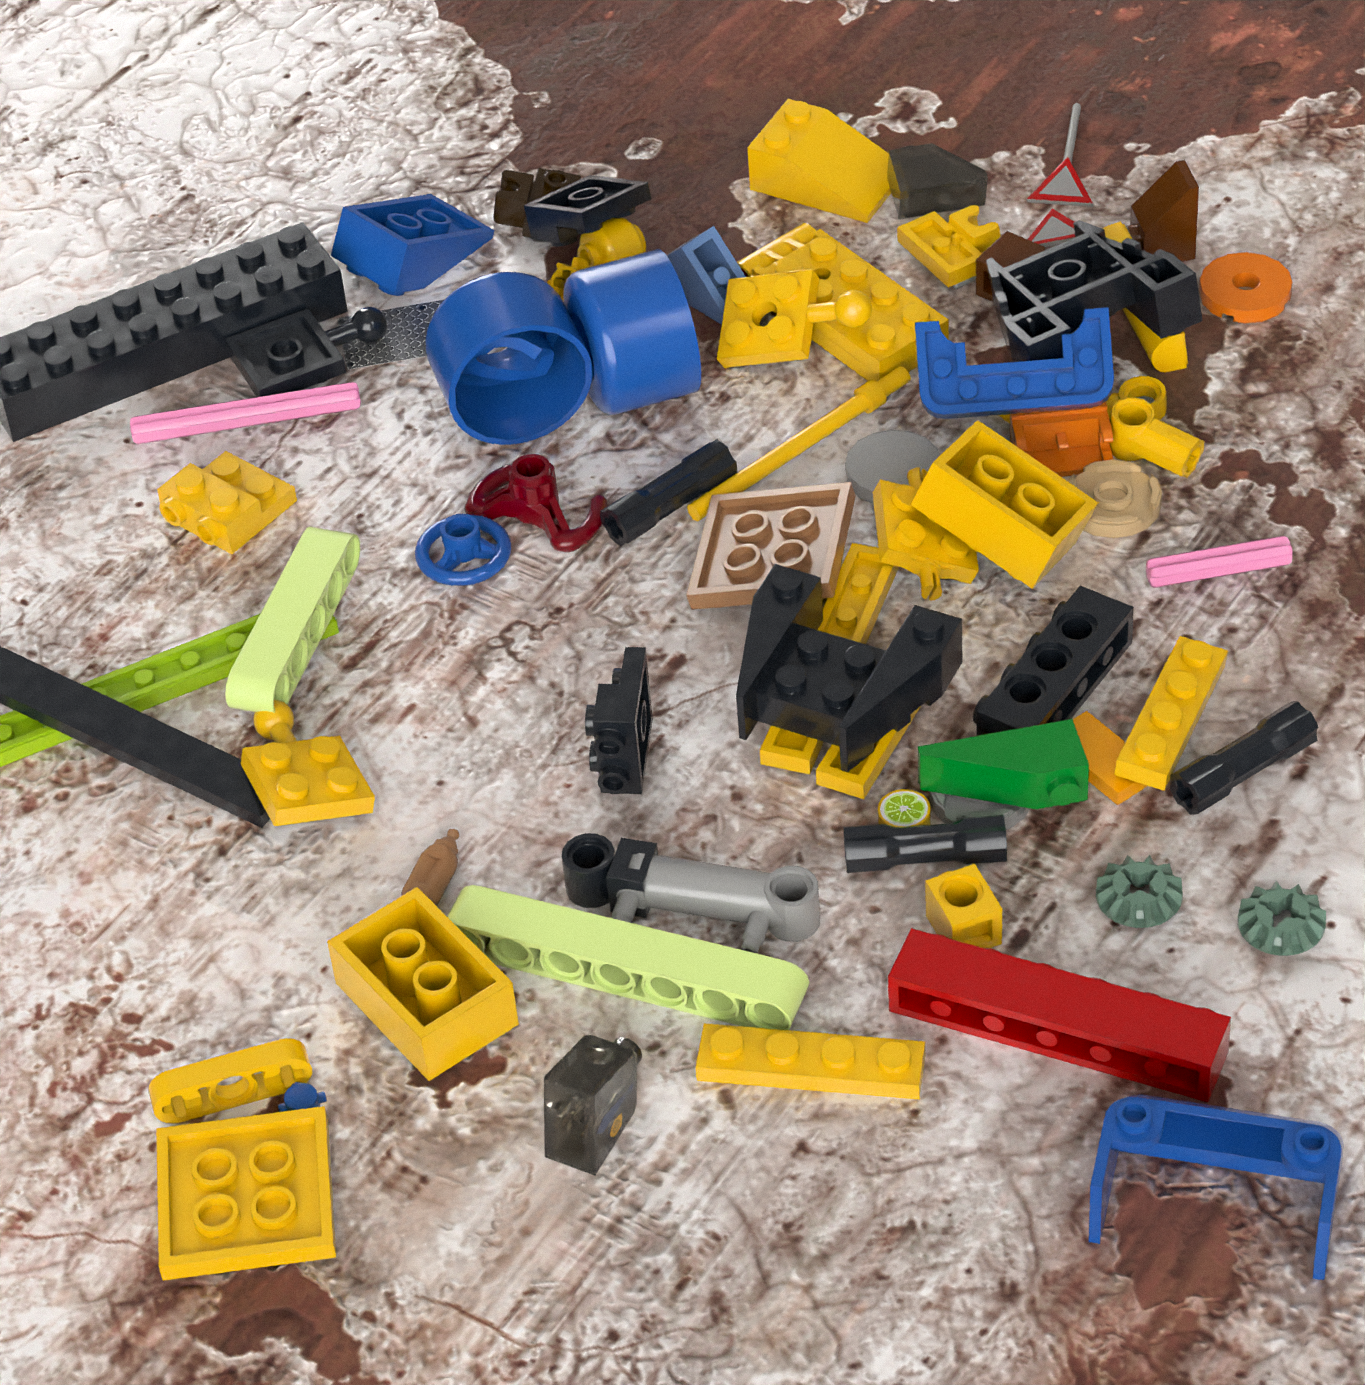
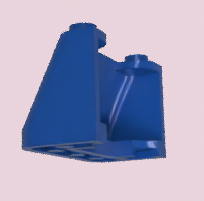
M1109 307L1084 309L1083 322L1080 327L1072 334L1062 335L1063 358L966 366L965 342L953 343L948 340L941 332L939 321L915 323L920 399L922 406L928 414L936 418L954 419L1093 408L1107 401L1113 391L1114 370Z

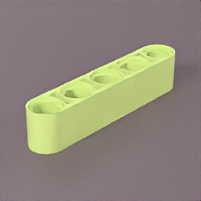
M316 527L305 529L231 668L225 692L226 702L230 708L251 712L269 711L275 713L274 700H280L286 704L289 703L358 566L360 540L356 534Z

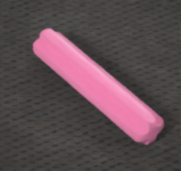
M1278 536L1150 558L1146 561V576L1150 586L1157 588L1285 566L1292 562V546L1288 537Z

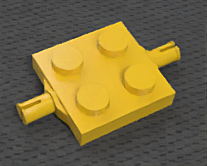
M916 467L907 473L909 485L880 479L872 492L879 558L882 563L902 567L917 574L920 578L921 596L926 600L929 595V600L932 601L942 596L940 579H952L971 584L979 572L976 551L941 525L932 522L925 514L911 505L927 474L925 469H922L920 472V467Z

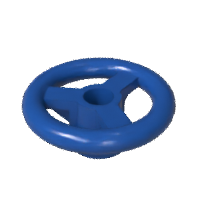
M455 514L434 523L423 532L415 547V559L420 570L430 579L451 586L473 585L493 577L506 565L511 554V540L506 530L500 524L487 517L469 514ZM480 531H483L492 536L496 541V544H492L487 540L483 539L481 537ZM439 537H442L445 552L443 557L434 564L430 559L429 551L432 544ZM474 558L491 559L476 569L452 571L460 563L469 562Z

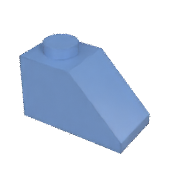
M713 226L669 253L667 257L679 277L688 305L722 325L728 279L746 276Z

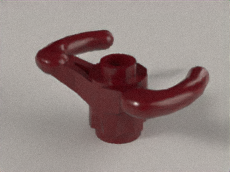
M527 454L517 458L512 465H504L481 479L469 493L464 511L465 514L479 515L491 520L507 516L516 518L523 523L535 525L545 531L550 540V545L556 551L574 552L588 543L599 532L602 526L600 511L607 507V499L601 495L592 497L589 512L584 522L579 527L570 529L559 506L554 466L544 456Z

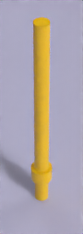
M899 366L877 381H867L854 390L852 398L687 506L689 515L695 521H700L707 515L712 495L744 492L863 412L872 413L886 403L887 396L911 381L908 370L903 366Z

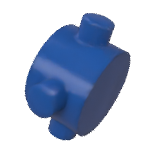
M295 1082L285 1092V1103L278 1104L279 1112L320 1107L321 1103L327 1102L324 1091L317 1093V1090L312 1085Z

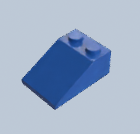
M432 194L345 206L342 209L331 256L347 265L346 269L350 273L367 277L377 283L378 288L382 292L401 296L404 292L426 288L490 241L495 230Z

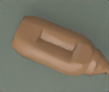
M449 829L446 837L437 839L433 845H430L421 853L402 889L401 896L418 887L436 906L439 904L457 869L458 849L455 840L459 838L458 830Z

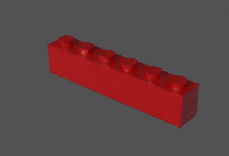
M911 928L888 975L889 1012L1208 1103L1229 1052L1230 1016L1216 1013L1208 1008L1194 1007L1165 999L1154 993L1140 992L1111 984L1100 978L1086 977L1057 969L1046 963H1035L1003 954L995 949L981 948L963 943L941 934H931Z

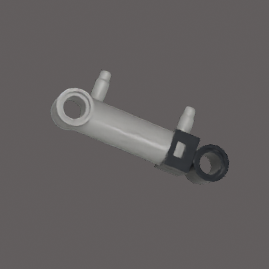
M585 833L575 836L567 841L562 849L561 857L565 888L569 900L583 908H598L610 903V912H612L611 917L613 919L632 923L634 916L647 918L650 908L747 923L742 937L741 950L758 953L768 928L770 933L778 939L798 942L808 939L815 934L820 926L818 881L811 871L800 866H785L769 873L658 855L657 843L627 838L620 839L615 853L612 842L605 836L596 833Z

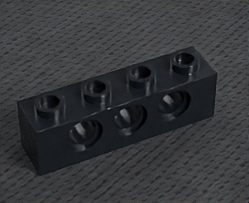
M1080 585L1067 602L1062 601L1058 604L1051 621L1041 633L1036 632L1031 637L1025 653L1016 664L1010 663L1001 676L1000 683L989 696H982L978 701L973 713V722L976 724V736L1072 719L1132 644L1134 607Z

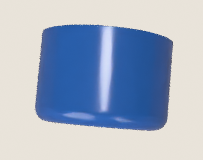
M656 249L581 269L572 273L567 278L563 292L564 304L591 358L593 375L588 394L603 413L616 415L699 391L701 385V361L692 315L679 277L671 261L662 250Z
M496 272L480 276L454 290L440 304L431 318L425 341L429 364L453 419L471 437L483 442L499 445L529 442L545 436L562 426L577 412L584 402L592 382L591 358L562 298L542 279L519 272ZM508 347L503 351L487 354L494 348Z

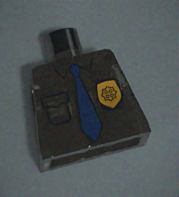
M594 1035L583 1036L545 1075L544 1150L546 1158L594 1176L597 1174L633 1116L637 1106V1065L642 1060V1052L634 1041L625 1037H619L611 1042Z

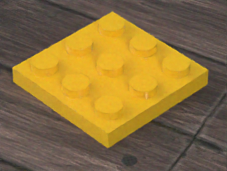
M325 1106L156 1128L159 1270L163 1281L336 1258L329 1127Z

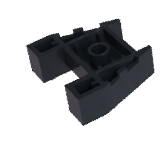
M1080 220L1073 223L1075 238L1003 268L993 258L986 260L994 307L1011 362L1063 358L1062 335L1071 334L1080 327L1083 322L1084 309L1109 307L1110 317L1119 310L1126 308L1161 339L1179 334L1185 328L1203 321L1196 273L1172 253L1160 249L1154 254L1141 250L1140 242L1130 238H1126L1122 243L1109 239L1105 236L1104 229Z
M775 564L753 596L736 692L739 738L747 740L758 722L839 746L841 770L849 772L874 752V744L892 729L897 732L911 722V714L924 703L931 706L943 696L963 662L962 618L914 605L887 650L879 649L819 631L818 628L823 622L821 577Z

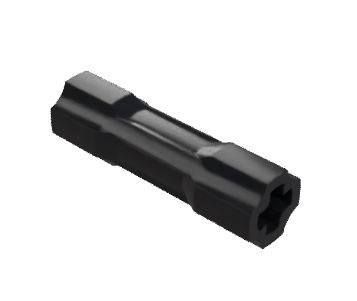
M718 439L709 442L682 459L680 464L645 486L626 494L600 511L601 523L615 543L620 546L629 543L655 527L658 521L736 474L737 462L724 443Z
M1298 701L1290 702L1261 719L1253 730L1211 755H1204L1172 773L1170 775L1171 786L1169 788L1175 801L1184 807L1190 815L1199 814L1227 797L1233 787L1274 762L1286 760L1318 741L1317 729L1319 727L1312 712L1306 710Z
M1004 815L966 817L948 824L893 827L886 824L843 826L847 873L884 871L897 865L957 861L963 864L1007 862V837Z

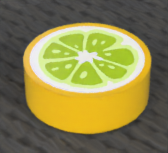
M900 789L886 794L878 804V824H886L893 827L930 825V803L923 794L914 790Z

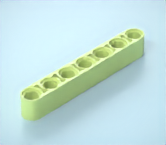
M470 885L464 887L447 916L495 965L744 1027L789 1030L810 983L807 974L800 967L785 960L482 886Z

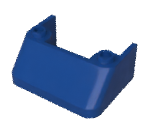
M1142 1094L1119 1099L1107 1109L1090 1185L1089 1242L1098 1244L1101 1242L1119 1151L1324 1183L1312 1279L1325 1280L1342 1166L1343 1139L1332 1126L1318 1121Z

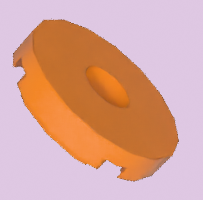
M1249 252L1232 253L1214 259L1203 269L1199 282V294L1202 304L1212 314L1222 318V313L1233 316V322L1244 324L1256 323L1278 316L1285 309V304L1288 301L1290 302L1292 296L1293 282L1289 270L1273 258ZM1239 287H1251L1253 289L1243 290L1239 289Z

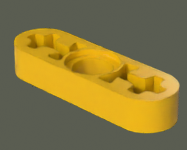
M284 1038L164 1071L150 1082L148 1092L154 1115L157 1119L166 1123H180L284 1094L295 1082L307 1083L312 1076V1067L305 1045L299 1040ZM229 1077H243L233 1084L218 1085L220 1081Z

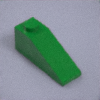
M1073 719L918 746V783L920 789L924 791L1031 809L1064 806L1088 800L1089 763Z

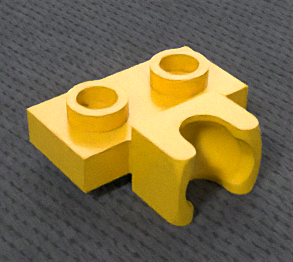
M971 205L950 214L949 222H946L939 214L933 211L898 226L897 241L949 288L976 276V259L1001 237V233L996 222L978 226L979 206Z

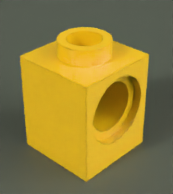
M975 864L954 871H946L937 877L925 880L926 917L936 934L981 948H992L1002 944V907Z

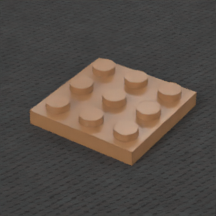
M841 482L712 495L686 593L691 610L752 605L753 596L775 564L821 577L822 598H833L856 497L852 483Z

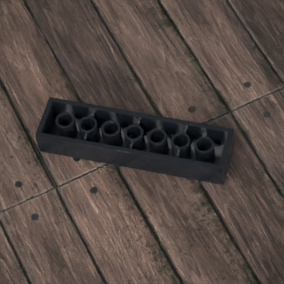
M304 222L294 226L285 227L278 232L257 240L245 242L231 250L212 257L203 258L189 266L170 273L161 274L152 280L128 289L119 290L110 296L86 305L77 306L68 312L44 321L35 322L26 328L0 337V422L12 441L15 442L228 359L230 356L227 353L225 338L307 308H309L319 323L346 313L348 310L341 269Z

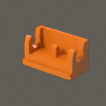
M1106 401L1102 405L1093 408L1010 414V442L1061 477L1072 476L1073 474L1075 476L1083 473V467L1093 462L1113 459L1110 443H1113V433Z

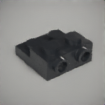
M589 175L525 204L524 209L531 239L551 242L552 246L560 247L576 242L577 235L591 233L603 227L602 222L610 218H622L632 215L636 211V206L652 198L648 182Z
M625 647L622 668L613 669L612 684H598L595 705H587L586 736H594V741H591L589 766L591 772L599 773L598 786L601 793L642 794L653 722L646 647Z

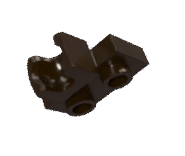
M538 168L534 181L533 174L504 170L501 177V189L496 192L494 222L523 228L522 236L531 238L524 205L580 180L581 175L565 173L560 170Z

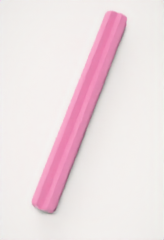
M348 382L134 416L130 419V430L134 443L143 444L356 410L360 408L361 400L357 383Z

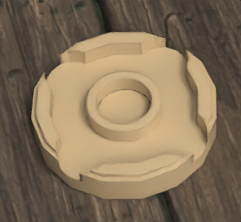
M1113 459L1093 462L1083 467V473L1078 474L1076 477L1073 474L1067 480L1099 502L1083 530L1094 536L1107 538L1133 536L1148 529L1159 517L1162 505V491L1158 479L1152 474L1149 477L1147 474L1142 473L1141 466L1132 462Z

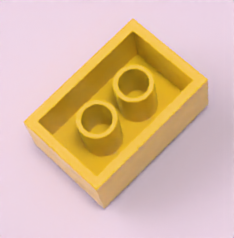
M977 420L931 464L911 505L925 514L932 522L941 525L967 543L971 549L981 553L1006 570L1010 576L1033 589L1076 544L1099 502Z
M418 887L327 941L336 984L428 1081L519 1025L513 982Z

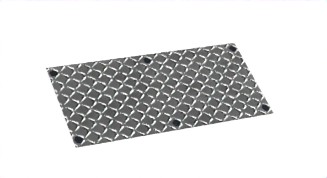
M444 300L381 310L387 320V330L379 341L364 343L356 339L342 344L347 370L427 356L425 342L427 329L435 311ZM353 315L337 318L338 325L341 326L351 322Z

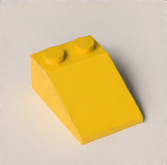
M787 99L747 147L750 190L865 223L871 220L907 174L906 165L829 110L792 99Z

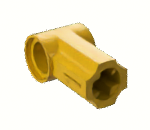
M1127 397L1114 403L1110 418L1113 433V443H1110V448L1113 456L1123 461H1138L1144 458L1181 477L1188 478L1196 469L1197 463L1203 454L1205 441L1155 418L1154 408L1144 399Z

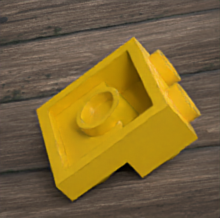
M224 451L203 469L189 463L157 489L160 500L159 509L166 521L173 526H180L197 535L206 544L215 545L230 554L235 553L297 501L294 486L228 451Z

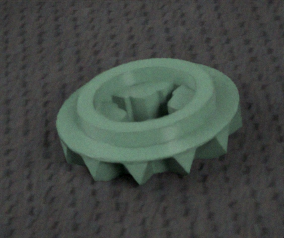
M1127 855L1120 865L1108 863L1105 874L1097 877L1096 900L1101 911L1108 918L1121 925L1134 928L1157 926L1170 920L1180 909L1183 900L1182 878L1173 875L1170 863L1158 866L1150 855L1144 862H1135ZM1133 884L1140 888L1147 884L1149 885V893L1142 890L1131 893L1130 885Z
M1276 881L1271 889L1268 890L1255 886L1251 897L1241 899L1237 922L1241 935L1254 948L1272 955L1290 956L1306 952L1318 944L1326 929V911L1320 908L1318 896L1303 894L1299 884L1291 890L1282 889ZM1282 910H1289L1291 917L1284 918L1276 927H1273V915H1279Z

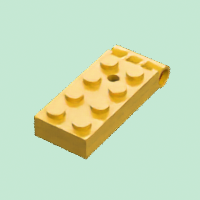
M807 223L797 226L737 261L746 277L813 269L820 278L816 304L836 302L841 294L849 290H858L866 294L872 304V313L865 324L851 328L843 325L839 320L813 323L811 340L867 381H877L899 366L905 367L908 372L918 367L915 323L939 321L941 332L949 340V319L821 229L816 231Z

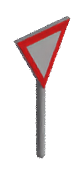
M1075 103L1072 107L1063 162L1027 198V202L1093 207L1092 200L1071 164L1081 111L1080 104Z
M1052 208L1029 236L1028 240L1044 247L1066 242L1075 238L1073 225L1075 221ZM976 276L953 285V288L958 289L976 280Z

